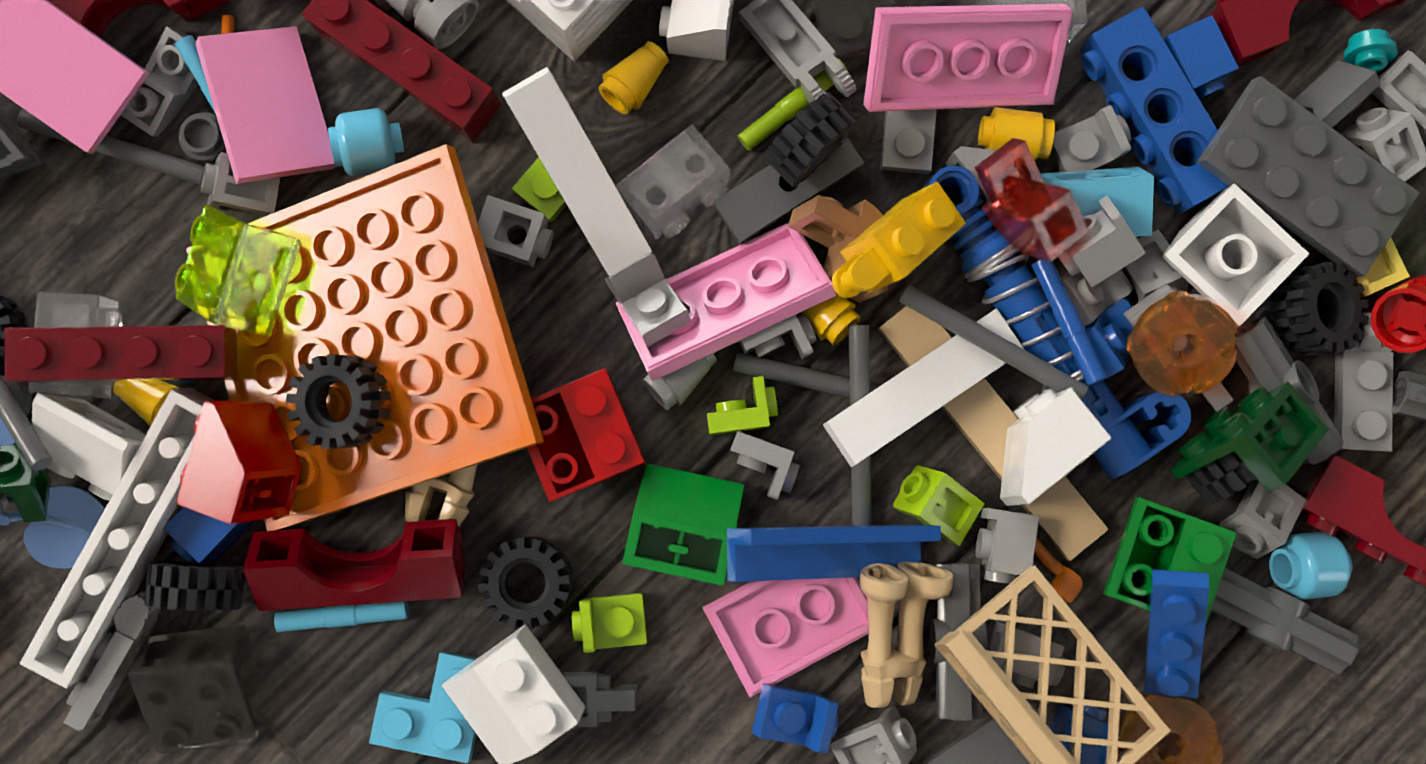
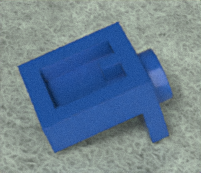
M1125 297L1108 306L1092 323L1085 326L1086 333L1107 375V379L1125 368L1127 354L1145 344L1123 314L1133 307L1128 298Z
M763 683L752 734L762 739L804 745L815 752L826 754L829 750L830 741L835 736L838 727V704L814 692Z

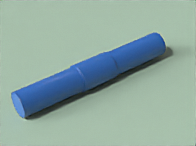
M1051 257L1034 263L1032 268L1087 385L1090 386L1106 379L1107 375L1086 333V328L1066 291Z

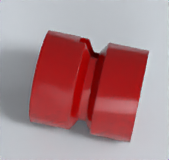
M1420 275L1405 281L1398 287L1386 292L1376 301L1371 312V327L1376 338L1385 347L1402 353H1414L1426 348V275Z

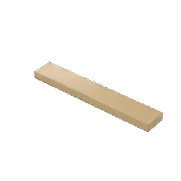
M908 306L904 307L878 329L908 367L951 339L950 335L941 325ZM983 378L941 408L1002 481L1007 428L1017 421L1018 418L987 380ZM1065 476L1031 503L1021 505L1028 514L1039 516V528L1068 561L1075 558L1109 530Z

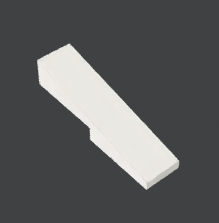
M546 67L503 92L502 95L609 277L651 253V248L549 69Z
M997 308L976 321L978 324L1024 349ZM955 335L824 423L823 426L852 467L1000 368L1005 362L962 337Z

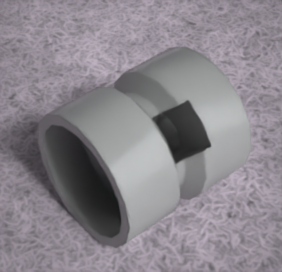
M385 0L405 21H415L414 28L436 49H443L456 41L473 22L479 8L477 0Z

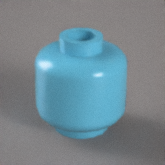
M378 108L339 114L335 121V127L328 128L335 167L343 166L346 173L350 176L373 174L395 165V153L404 152L399 122L389 124L387 114Z
M1323 532L1289 535L1286 543L1276 548L1269 560V569L1273 581L1285 593L1299 600L1339 595L1347 587L1353 567L1352 558L1344 544L1336 536L1332 537Z

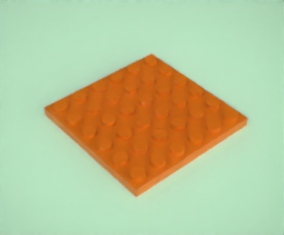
M445 144L186 248L208 325H225L237 330L238 380H224L229 400H265L273 403L302 465L289 515L264 519L267 531L284 530L544 442L455 147ZM329 354L359 356L364 358L363 362H372L378 368L373 374H383L387 383L379 386L380 391H390L391 400H382L381 407L390 409L388 418H378L377 420L384 425L382 431L371 434L373 440L366 444H358L357 447L321 448L322 445L312 446L307 443L306 440L309 435L299 436L294 428L301 424V421H290L287 412L296 410V404L286 403L287 394L297 393V388L289 385L292 377H304L298 371V368L303 363H312L311 358L327 356ZM340 381L331 385L326 398L330 416L339 422L348 417L352 406L350 390L346 384Z

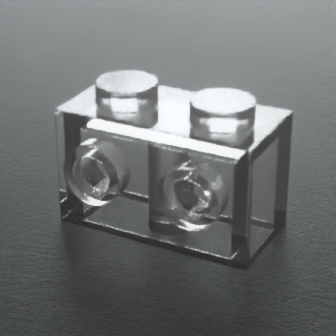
M691 124L615 187L629 211L654 241L663 234L669 239L690 222L691 219L687 215L701 203L706 208L713 205L714 200L729 190L726 183L730 181V168L696 127Z

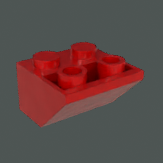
M605 368L531 399L544 442L527 447L549 502L595 486L647 464L610 373Z
M265 400L204 401L202 412L195 421V437L189 459L181 472V488L176 504L228 524L289 515L302 465L273 403Z

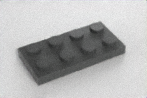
M1262 76L1251 80L1196 162L1228 186L1235 183L1265 213L1335 264L1345 265V271L1352 270L1357 277L1367 274L1420 194Z

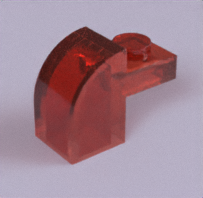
M1012 138L974 167L990 200L982 206L985 213L1000 234L1021 252L1052 262L1089 232L1071 190L1044 183L1025 140Z

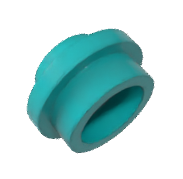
M1369 29L1361 31L1349 38L1348 47L1343 53L1344 62L1374 71L1382 70L1397 56V44L1394 40L1390 39V34L1385 30Z

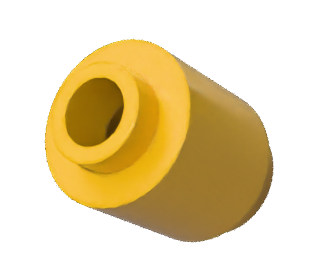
M994 107L990 116H983L981 119L978 145L985 146V149L1027 154L1030 158L1026 162H1035L1037 158L1047 159L1053 145L1055 123L1052 119L1043 118L1042 113Z

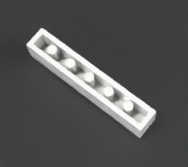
M193 388L173 389L170 391L29 645L20 665L64 688L70 687L83 677L91 674L97 663L93 659L97 646L109 632L113 633L116 629L113 619L116 610L122 607L121 603L125 601V598L136 593L148 571V563L153 562L168 535L163 528L183 508V506L176 503L181 488V472L188 462L195 437V421L202 412L204 401L215 400Z

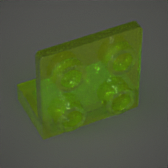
M206 204L202 214L192 224L190 231L192 246L186 263L180 266L176 274V299L212 324L225 325L228 328L270 337L301 240L287 234L245 223L217 207Z

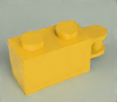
M938 181L899 201L840 251L846 263L837 269L832 276V286L839 296L851 298L861 291L871 293L905 278L966 224Z

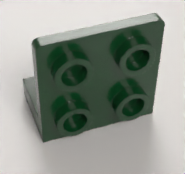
M1289 382L1269 392L1263 386L1246 396L1239 403V408L1231 412L1228 407H1223L1206 419L1202 424L1206 431L1196 435L1180 448L1179 452L1183 457L1173 467L1171 472L1179 479L1235 451L1248 470L1257 477L1268 492H1271L1286 485L1329 429Z

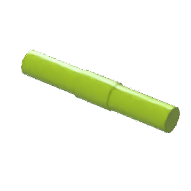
M837 58V60L842 64L845 70L848 71L845 65L842 63V61ZM825 70L813 77L824 91H827L834 85ZM801 88L793 90L775 104V107L738 135V139L748 151L807 108L809 101L806 99Z

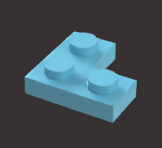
M447 651L440 652L430 700L385 690L380 692L369 744L468 764L472 759L477 734L441 685L475 661L477 657Z

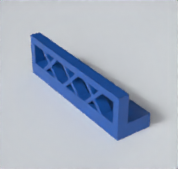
M865 525L727 528V581L859 578L862 569L870 564L883 563L897 568L900 562L921 563L920 542L941 541V526Z

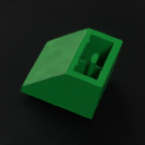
M646 464L631 520L622 564L724 586L727 573V528H736L744 484Z
M1136 497L1103 594L1149 612L1152 570L1208 573L1207 623L1237 532Z

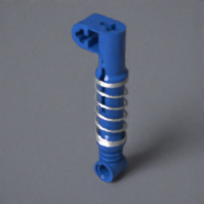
M947 166L940 169L924 188L938 181L940 186H950L957 191L959 205L955 206L966 224L948 240L955 238L957 242L953 244L954 249L962 248L964 251L960 255L963 261L961 270L965 278H968V282L980 280L987 281L990 288L984 291L985 295L982 303H991L995 309L997 308L1027 352L1087 385L1069 344L1065 340L1052 313L1053 310L1038 278L1034 277L1026 265L1029 255L1017 256V252L1022 249V245H1019L1020 241H1016L1017 239L1013 234L1004 233L1002 228L995 231L993 226L998 222L995 218L987 219L986 216L991 213L988 207L983 210L979 207L984 201L979 196V185L976 178L969 170L960 166ZM1102 380L1090 385L1081 400L1111 437L1110 440L1092 453L1109 479H1115L1124 475L1179 439L1188 430L1191 422V410L1187 401L1181 395L1172 391L1144 394L1122 407L1106 382ZM1044 385L1042 388V392L1049 389V387ZM1156 409H1160L1163 416L1157 420L1159 426L1146 427L1139 432L1133 422L1152 420L1157 415Z

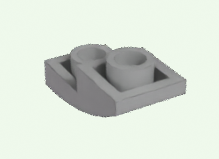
M166 26L145 67V70L150 74L121 113V116L152 137H158L198 86V82L174 45L178 40L188 36L177 27Z

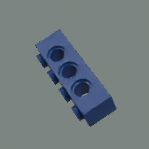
M1144 6L1091 34L1079 49L1082 54V66L1086 74L1093 81L1099 82L1107 96L1106 105H1111L1116 116L1120 115L1126 121L1132 138L1131 147L1133 153L1143 165L1149 166L1157 180L1156 190L1161 200L1168 207H1173L1177 215H1180L1229 187L1196 163L1218 130ZM1122 64L1133 65L1139 71L1140 81H1134L1126 77ZM1148 105L1157 106L1162 110L1165 116V124L1157 123L1151 119L1148 114ZM1174 147H1180L1188 153L1190 158L1189 166H1183L1175 160L1173 155Z

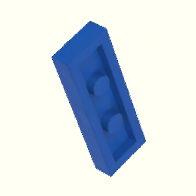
M1152 570L1144 678L1145 694L1198 698L1209 595L1208 573Z

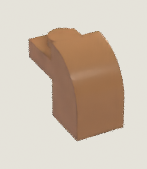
M817 195L793 209L788 227L828 247L823 269L832 282L834 272L846 263L840 251L883 215L867 200H863L845 209L836 199ZM888 285L871 293L861 291L850 299L858 303L886 292Z

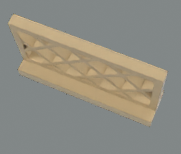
M1030 566L954 632H948L934 644L1030 764H1080L1081 743L1107 746L1106 764H1134L1170 732L1166 724L1036 566ZM1030 583L1044 598L1042 619L1016 616L1018 593ZM1007 604L1006 615L995 614ZM1053 610L1062 621L1052 620ZM987 620L1005 621L1004 653L986 651L972 633ZM1016 623L1042 626L1040 657L1014 654ZM1052 627L1068 628L1077 638L1076 661L1050 658ZM1087 652L1096 661V663L1086 662ZM993 658L1003 659V671ZM1013 660L1039 662L1037 694L1021 693L1012 683ZM1049 664L1075 666L1073 698L1048 695ZM1086 668L1102 669L1110 678L1109 702L1084 699ZM1121 693L1130 704L1120 703ZM1026 699L1037 700L1036 711ZM1047 701L1073 704L1071 736L1054 734L1046 725ZM1084 705L1109 708L1107 740L1082 737ZM1120 709L1137 711L1150 727L1134 743L1118 741ZM1060 741L1071 742L1070 753ZM1118 747L1128 748L1117 758Z

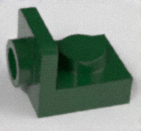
M17 445L0 446V493L6 494L9 503L16 504L24 523L46 521L50 493L49 487L51 486V478L47 469L33 471Z

